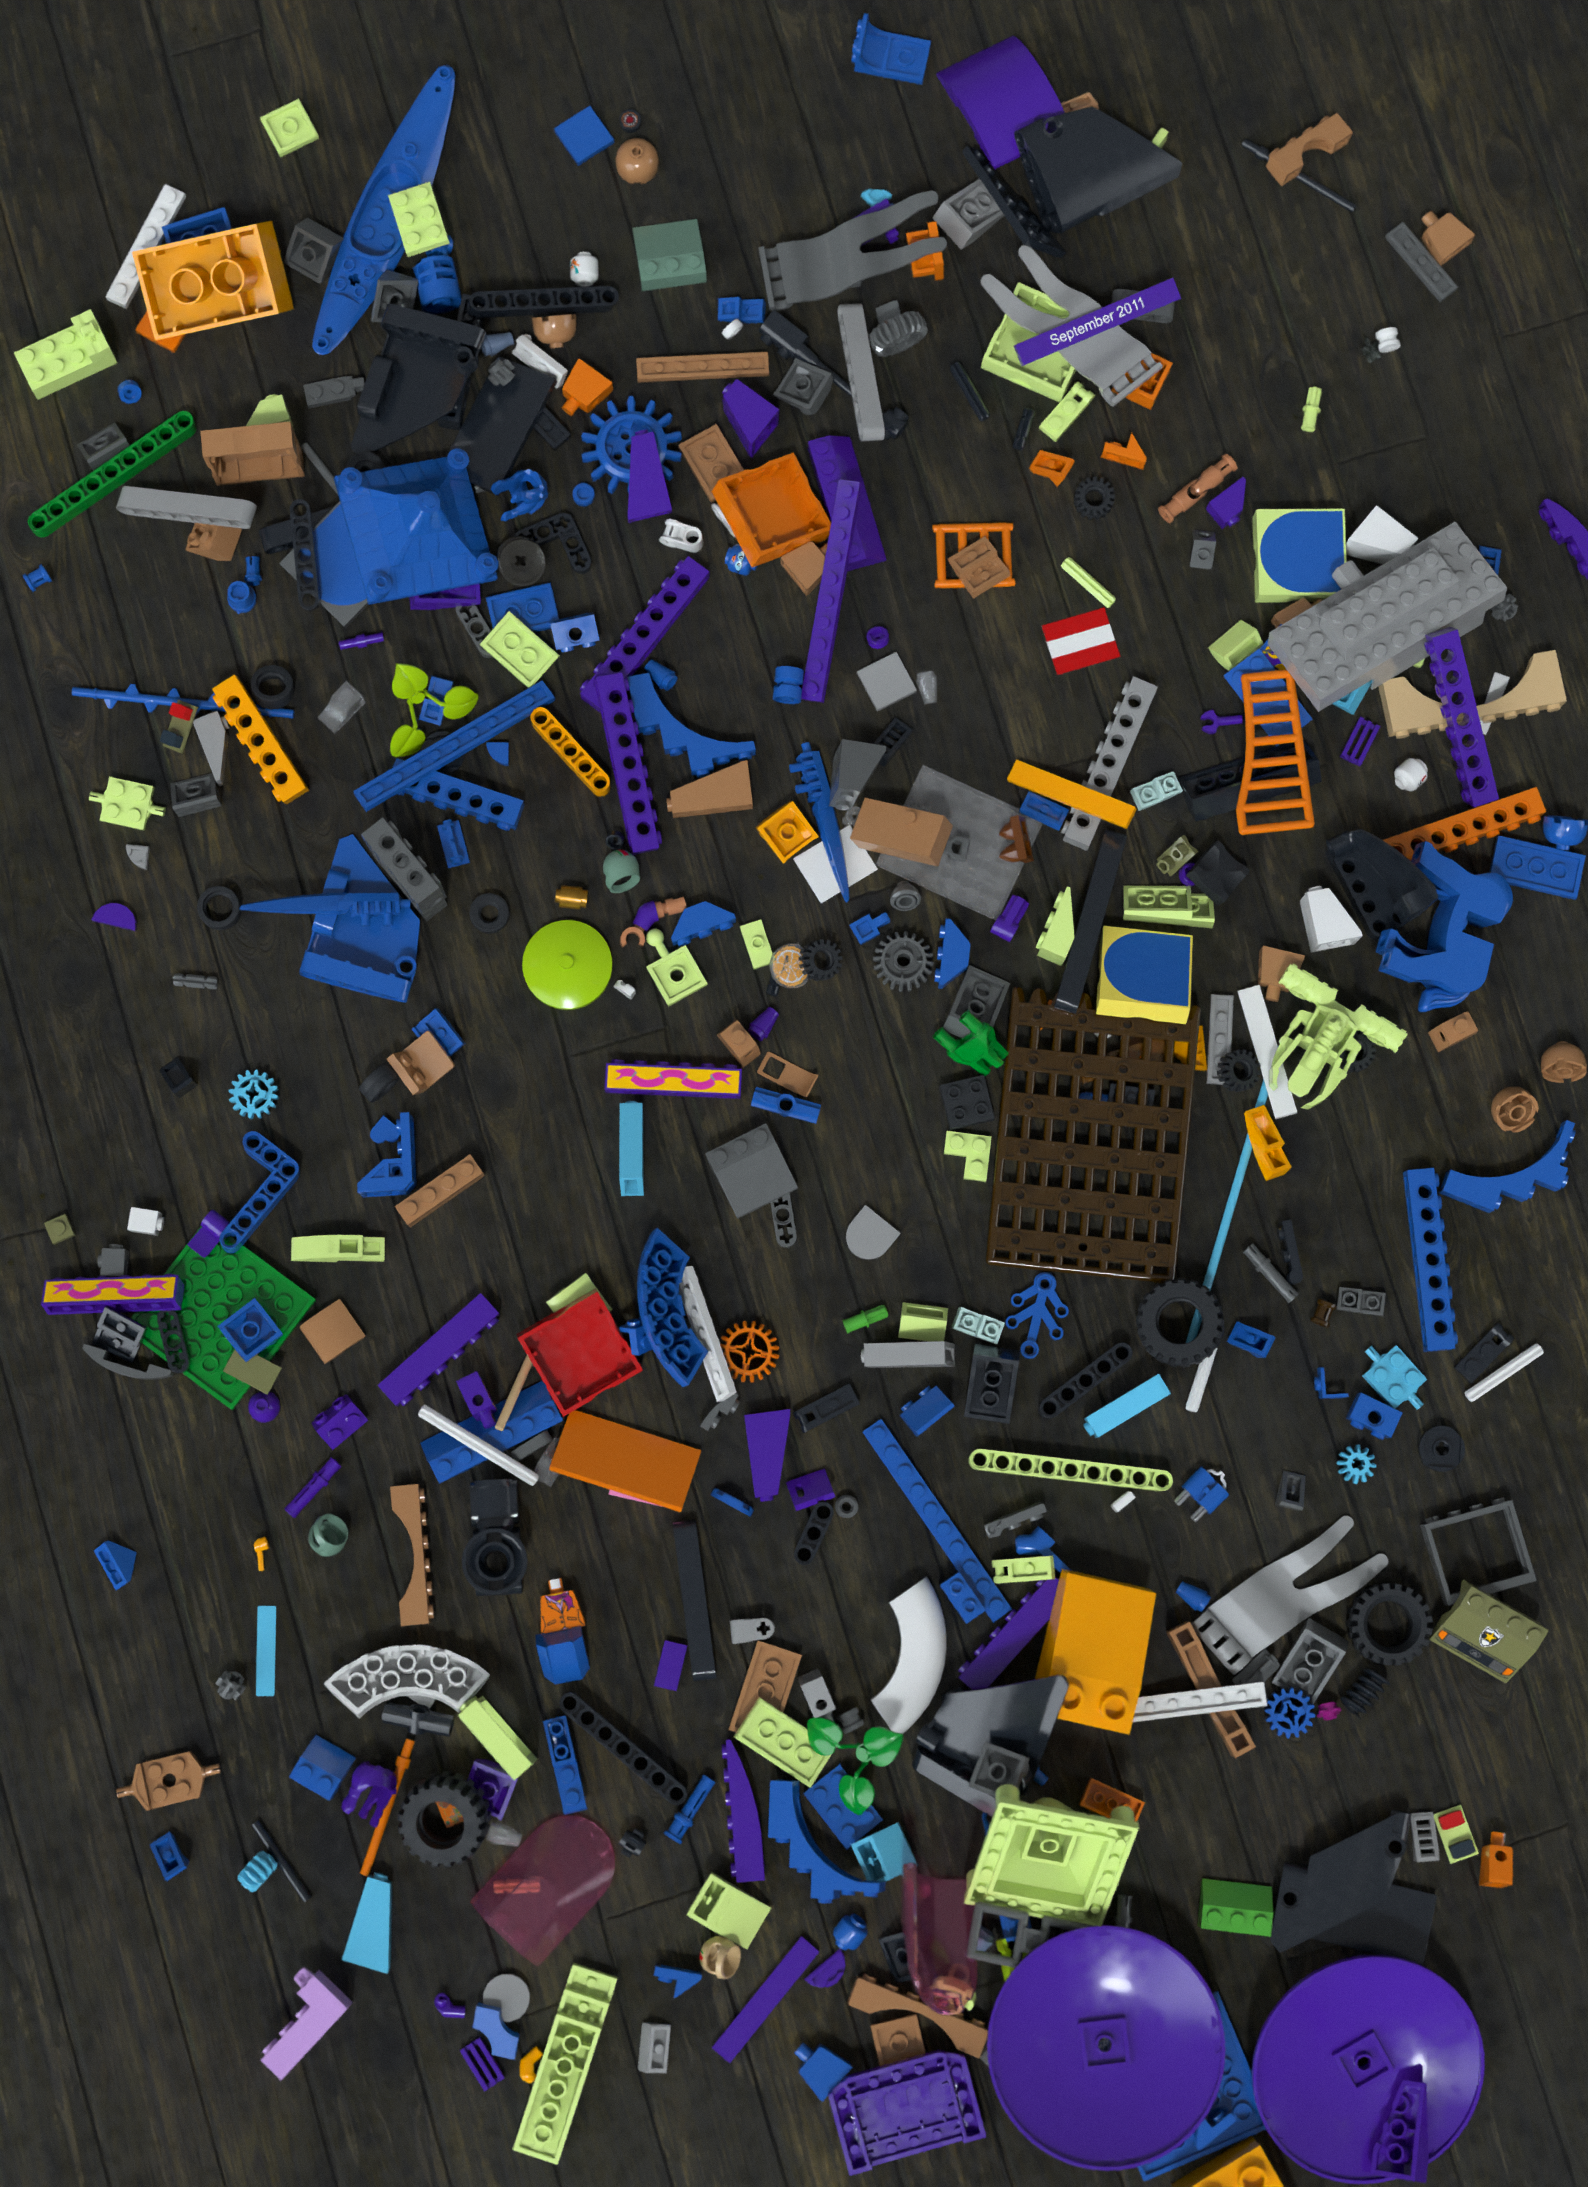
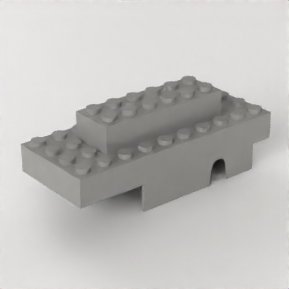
M1454 522L1365 576L1353 561H1348L1339 566L1333 572L1332 578L1341 590L1269 632L1268 645L1319 712L1372 680L1371 689L1373 690L1430 656L1427 654L1424 645L1427 642L1426 634L1447 627H1453L1458 629L1459 636L1461 637L1483 623L1487 610L1504 601L1507 587L1457 523Z

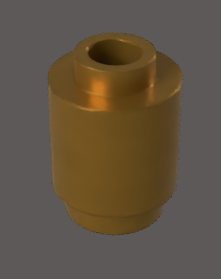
M561 885V889H556L555 902L559 903L561 908L579 910L580 907L586 908L588 890H582V887Z

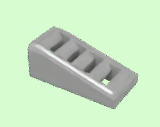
M1433 1812L1411 1813L1410 1827L1414 1861H1439V1848ZM1428 1820V1824L1417 1825L1416 1821ZM1429 1829V1834H1418L1417 1831ZM1430 1839V1843L1419 1844V1840ZM1431 1849V1853L1421 1854L1420 1850Z

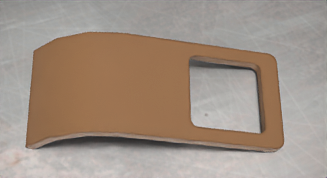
M767 1052L757 1071L761 1076L804 1097L809 1095L819 1076L771 1052ZM770 1057L786 1065L779 1079H775L763 1072Z

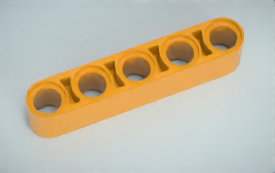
M538 707L534 709L531 713V722L534 729L596 796L607 795L611 789L608 775L546 708ZM543 715L547 717L546 722L543 724L535 722L538 716ZM553 732H560L562 734L558 740L551 739L550 735ZM568 748H575L577 750L573 756H567L565 751ZM583 764H589L592 768L588 772H582L580 767ZM598 780L606 782V786L601 789L596 788L594 785Z

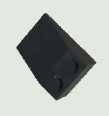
M975 1344L964 1417L1010 1423L1020 1357L1019 1350Z

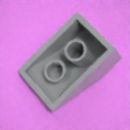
M978 179L944 201L933 216V219L962 250L977 240L998 222L1004 214L982 181Z

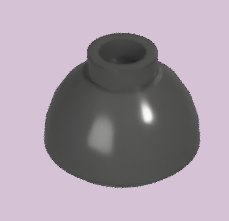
M907 881L899 882L890 896L891 906L900 911L912 910L921 902L919 891Z

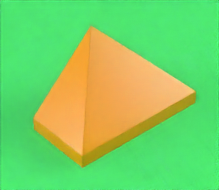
M1199 1026L1195 1066V1070L1198 1071L1207 1070L1203 1026ZM1175 1042L1174 1056L1183 1064H1187L1189 1043Z

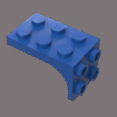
M864 13L863 20L859 19L857 37L854 39L851 62L855 63V71L922 85L931 41L879 30L869 22V14Z

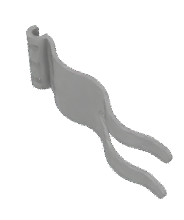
M1026 245L1019 248L1018 254L1043 292L1054 303L1069 312L1067 318L1062 319L1033 309L1018 299L1006 286L990 274L984 275L981 279L982 287L1012 321L1038 335L1102 308L1089 296L1066 286L1058 280L1035 251ZM1119 325L1058 351L1075 370L1099 387L1101 395L1111 406H1115L1163 368L1160 362L1156 363L1151 356L1152 352L1143 343L1130 336ZM1142 360L1149 368L1148 371H1146L1141 364ZM1128 372L1134 381L1132 384L1127 380L1125 373ZM1111 384L1118 395L1115 396L1109 388Z
M1342 1516L1323 1534L1306 1546L1262 1568L1211 1604L1195 1621L1191 1622L1197 1636L1233 1675L1245 1667L1253 1656L1304 1619L1353 1594L1387 1566V1556L1377 1554L1354 1569L1330 1580L1301 1590L1293 1586L1295 1578L1324 1558L1353 1527L1354 1521L1351 1517ZM1209 1620L1212 1624L1202 1632L1199 1628ZM1223 1636L1226 1641L1216 1648L1214 1644ZM1238 1652L1241 1656L1231 1664L1228 1660Z

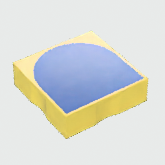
M1103 926L1099 947L1098 967L1100 979L1097 988L1096 1014L1126 1018L1142 1017L1154 1021L1186 1024L1191 1006L1193 935Z

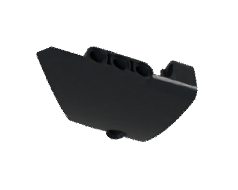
M1092 106L1054 116L1041 115L1035 118L1034 122L1014 132L1015 141L1041 222L1049 232L1061 234L1094 216L1108 214L1178 178L1182 167V162Z

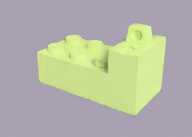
M91 309L72 317L73 326L14 352L37 400L117 363Z

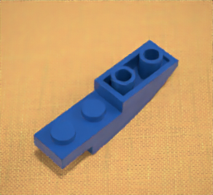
M566 1715L545 1720L543 1723L563 1812L566 1815L586 1810L587 1804Z

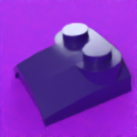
M476 1758L467 1781L469 1779L475 1782L473 1786L476 1789L481 1788L484 1795L482 1798L483 1800L488 1799L490 1804L487 1811H490L492 1816L502 1821L518 1778L513 1780L500 1764L487 1759Z

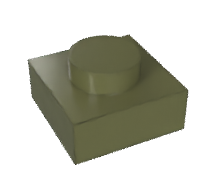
M66 1214L44 1223L54 1245L75 1236Z

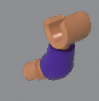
M684 897L674 900L673 898L664 900L665 903L652 900L640 906L633 921L634 927L625 929L621 934L620 945L622 948L627 945L626 936L628 934H636L639 938V945L643 947L645 943L643 932H647L654 922L659 921L658 918L664 917V914L668 913L670 916L683 912L687 908Z

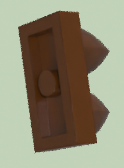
M1019 815L1010 817L1011 821L1001 828L999 835L1008 840H1015V842L1008 845L1000 853L999 858L1010 862L1021 861L1028 863L1034 861L1025 818Z

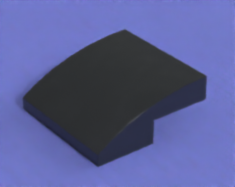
M106 1306L97 1324L98 1329L92 1343L132 1364L137 1358L147 1327Z

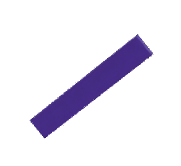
M801 1936L714 2043L712 2049L730 2063L817 1956L819 1950Z

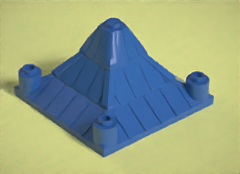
M453 449L448 453L447 457L359 472L355 468L348 467L341 472V475L334 477L368 605L497 580L498 560L489 552L466 469L469 463V456L464 450Z

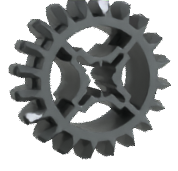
M910 311L909 313L898 314L895 317L884 320L882 324L873 329L869 335L870 345L878 356H892L918 344L927 334V324L919 312Z

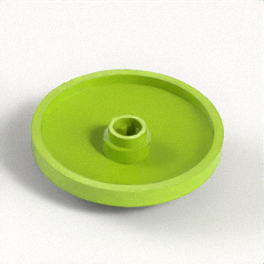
M562 920L544 926L533 935L524 951L522 967L525 981L536 998L556 1009L574 1010L591 1004L602 995L611 979L613 964L609 946L598 931L579 921Z

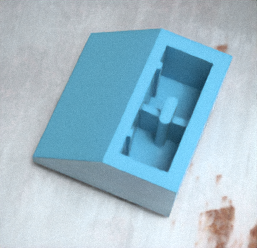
M899 1822L851 1844L867 1880L888 1881L918 1866Z

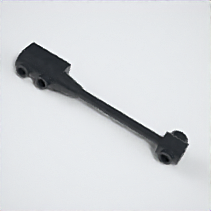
M773 310L759 329V333L762 335L759 339L769 347L772 343L778 347L777 353L785 360L789 357L792 359L796 358L831 373L833 383L852 397L850 384L820 362V359L806 346L810 342L809 337L781 314ZM895 407L893 410L889 409L886 413L882 411L885 429L884 438L886 440L890 438L896 440L907 427L909 417L898 407Z

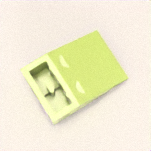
M1068 886L1065 892H1059L1053 908L1057 909L1056 913L1051 911L1044 927L1048 931L1047 933L1042 932L1036 948L1039 949L1037 956L1062 966L1074 940L1071 890Z
M711 1871L690 1906L687 1916L748 1949L771 1907Z

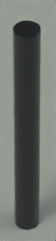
M259 1820L251 1825L302 1901L306 1902L311 1898V1895Z

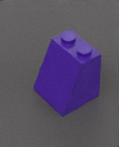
M736 379L733 384L729 383L723 390V409L748 455L753 458L779 425V409Z

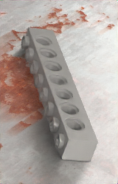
M1134 676L1131 683L1126 681L1121 693L1125 695L1123 702L1118 701L1113 711V714H1116L1114 722L1109 721L1104 732L1108 735L1105 742L1100 741L1096 750L1099 757L1097 762H1091L1087 771L1091 776L1088 782L1083 781L1082 786L1111 797L1158 686ZM1135 699L1139 702V706L1131 707L1128 701ZM1120 720H1129L1131 726L1123 727L1120 724ZM1119 739L1122 742V746H1113L1111 740ZM1106 758L1111 759L1114 766L1106 767L1102 760ZM1097 778L1103 779L1105 786H1096L1094 780ZM1072 807L1070 813L1074 815L1071 822L1067 820L1061 831V833L1065 834L1062 841L1087 851L1101 819ZM1077 819H1086L1088 822V826H1079L1077 824Z

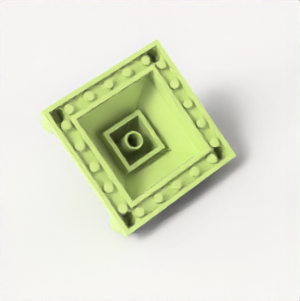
M1011 1784L1001 1785L996 1790V1809L975 1869L969 1871L966 1876L967 1890L964 1895V1904L975 1906L976 1902L981 1901L1027 1911L1029 1916L1039 1918L1051 1916L1093 1926H1102L1139 1829L1133 1810L1126 1806L1116 1807L1111 1812V1818L1107 1819L1106 1817L1075 1812L1053 1798L1043 1797L1033 1804L1021 1802L1017 1787Z

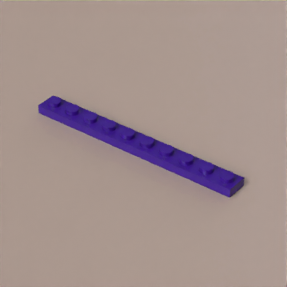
M840 479L838 482L802 687V700L824 703L862 490L861 482Z

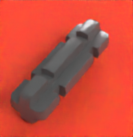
M175 973L173 984L182 987L185 985L186 987L193 988L207 987L208 989H217L218 978L213 976L206 978L202 975L191 974L184 976L183 974Z

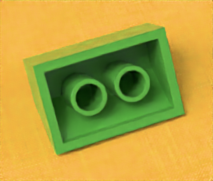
M1202 1878L1197 1926L1202 1929L1271 1937L1273 1919L1271 1886Z

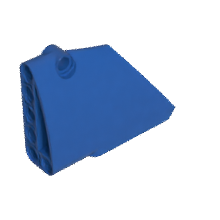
M353 834L339 839L322 894L397 892ZM400 908L398 916L392 915L393 926H384L383 915H378V917L370 915V926L363 927L361 926V915L351 917L350 911L345 915L316 914L312 926V935L308 948L305 950L299 974L312 980L348 990L406 1003L416 973L420 920L410 908ZM404 962L410 963L413 967L408 973H404L400 969V965Z

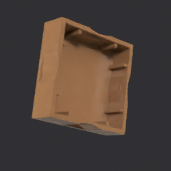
M291 422L201 431L203 458L208 468L212 470V476L217 486L305 476L302 449Z

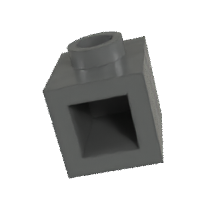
M109 1244V1248H102V1254H98V1267H101L100 1276L112 1278L128 1275L129 1251L123 1249V1245Z

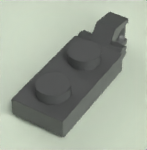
M344 376L303 385L308 408L352 400L351 398L356 396L355 392L363 391L365 380L363 377L352 379V376Z
M1037 1502L984 1524L988 1538L1000 1536L1004 1528L1008 1527L1009 1530L1020 1527L1022 1525L1021 1522L1029 1519L1031 1522L1042 1518V1513L1047 1512L1045 1505L1042 1502Z

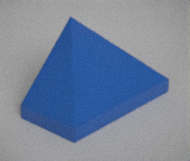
M110 1541L104 1542L94 1550L115 1590L120 1589L131 1581L137 1552Z

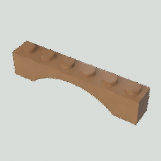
M420 1484L390 1487L392 1510L407 1528L414 1551V1569L411 1582L405 1595L399 1602L401 1626L431 1623V1618H434V1605H429V1595L433 1594L432 1582L427 1579V1572H431L430 1558H426L425 1549H429L428 1535H424L423 1527L427 1525V1514L422 1512V1503L425 1502V1490L420 1489Z
M1185 1621L1166 1631L1196 1690L1222 1687L1191 1623ZM1235 1710L1209 1713L1231 1757L1237 1758L1256 1747Z
M864 1974L863 1977L857 1975L847 2001L848 2005L869 2014L886 2009H905L920 2013L942 2027L952 2039L957 2050L980 2058L988 2037V2028L985 2027V2022L975 2018L972 2021L964 2019L963 2013L953 2009L949 2013L941 2009V2004L931 2000L927 2004L920 2001V1996L908 1991L905 1995L898 1992L899 1988L886 1982L885 1986L876 1983L877 1979L868 1974Z

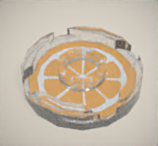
M785 944L778 947L770 959L771 975L778 985L784 988H798L808 982V974L804 975L802 971L805 969L799 967L802 961H798V959L803 955L800 951L804 949L800 945Z

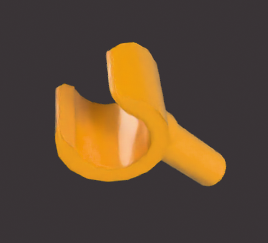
M266 1537L259 1538L254 1543L258 1556L259 1571H264L263 1551L269 1549Z

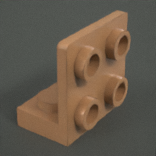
M426 1031L402 1052L393 1053L387 1058L413 1095L425 1092L455 1067L454 1062L431 1031Z

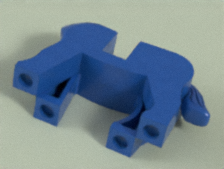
M1424 841L1416 844L1411 862L1435 885L1438 900L1440 901L1431 923L1427 950L1410 945L1394 929H1387L1381 932L1376 948V953L1383 956L1378 971L1407 982H1421L1426 987L1419 999V1012L1455 1006L1462 1002L1470 992L1479 989L1483 985L1487 977L1494 944L1462 931L1467 923L1478 928L1500 923L1513 903L1512 890L1501 875L1492 872L1473 875L1452 859L1442 856L1433 847L1432 843Z

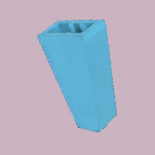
M636 1101L620 1103L619 1179L621 1196H644L643 1105Z
M1157 1374L1084 1418L1086 1423L1083 1425L1090 1436L1094 1435L1095 1438H1098L1171 1393L1160 1375Z
M375 1872L374 1876L369 1875L367 1877L342 1960L387 1974L391 1967L392 1881L387 1880V1875Z

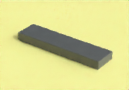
M1404 222L1386 234L1385 238L1439 302H1442L1457 290L1458 286Z

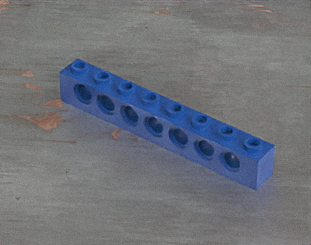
M1434 1168L1407 1170L1403 1172L1423 1352L1455 1349V1344L1458 1343L1457 1332L1453 1331L1452 1322L1455 1321V1312L1450 1307L1452 1288L1448 1286L1447 1282L1450 1269L1449 1264L1445 1263L1444 1254H1447V1244L1442 1239L1444 1220L1440 1218L1439 1209L1442 1208L1441 1197L1437 1196L1436 1188L1439 1187V1176L1435 1173ZM1419 1187L1427 1189V1198H1422L1419 1195ZM1422 1209L1430 1212L1431 1218L1429 1221L1421 1217ZM1426 1231L1433 1235L1432 1243H1427L1424 1240V1233ZM1428 1254H1432L1436 1258L1434 1266L1427 1263L1426 1257ZM1431 1276L1437 1278L1439 1282L1437 1288L1430 1286L1429 1278ZM1433 1299L1440 1301L1441 1309L1439 1311L1432 1308L1431 1303ZM1437 1321L1441 1322L1444 1326L1442 1334L1437 1333L1434 1329V1324Z

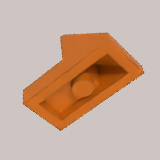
M1132 433L1127 448L1116 442H1106L1101 458L1142 470L1147 459Z
M1040 450L1029 469L1034 474L1049 477L1056 486H1059L1075 461L1072 458Z

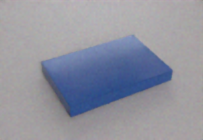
M551 583L486 597L493 629L509 611L533 633L551 629L550 621L559 619Z

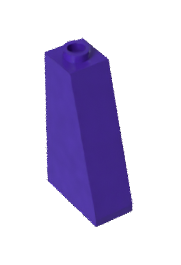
M648 430L637 431L635 436L631 437L628 523L672 513L654 433H648Z
M790 1409L744 1415L755 1498H760V1502L774 1500L773 1496L778 1495Z

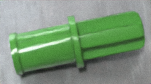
M881 1305L866 1312L862 1310L860 1314L843 1319L842 1321L848 1334L864 1326L868 1328L869 1324L887 1318L888 1312L886 1307Z

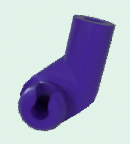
M445 1993L436 1995L434 2004L442 2016L465 2018L466 2006L453 2005Z

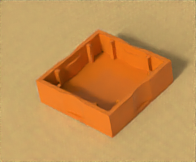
M794 453L771 460L758 468L744 470L719 479L712 490L751 567L782 557L808 542L819 543L826 540L829 536L831 522L820 501L813 494L808 479Z

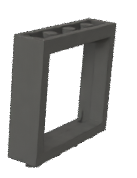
M1504 1497L1491 1500L1492 1505L1483 1507L1482 1503L1469 1507L1470 1511L1461 1513L1460 1509L1447 1513V1518L1439 1519V1516L1425 1519V1524L1420 1525L1444 1605L1455 1604L1460 1591L1451 1594L1449 1592L1431 1529L1499 1510L1504 1512L1522 1574L1476 1587L1491 1594L1537 1581L1512 1500L1505 1501Z

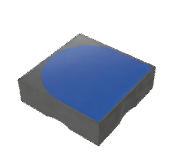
M339 501L313 528L320 603L338 622L347 628L368 606V602ZM293 549L279 564L296 580ZM303 550L299 554L301 561H308L311 558V552L308 550ZM309 572L304 573L301 577V581L304 584H309L313 580V574Z

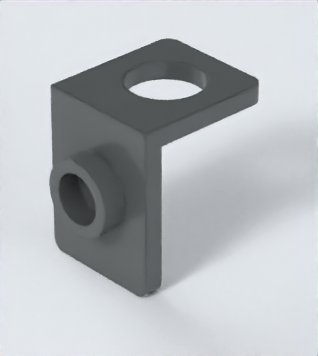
M1193 530L1194 542L1190 567L1211 569L1216 546L1215 532Z

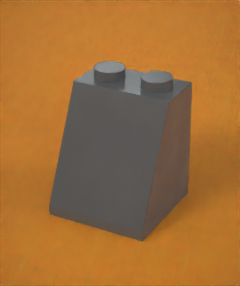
M842 739L833 757L829 806L835 807L838 810L852 809L882 759L886 746Z

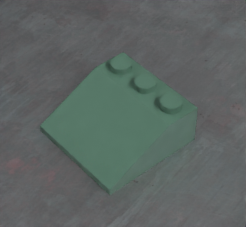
M697 219L633 228L642 291L707 282Z

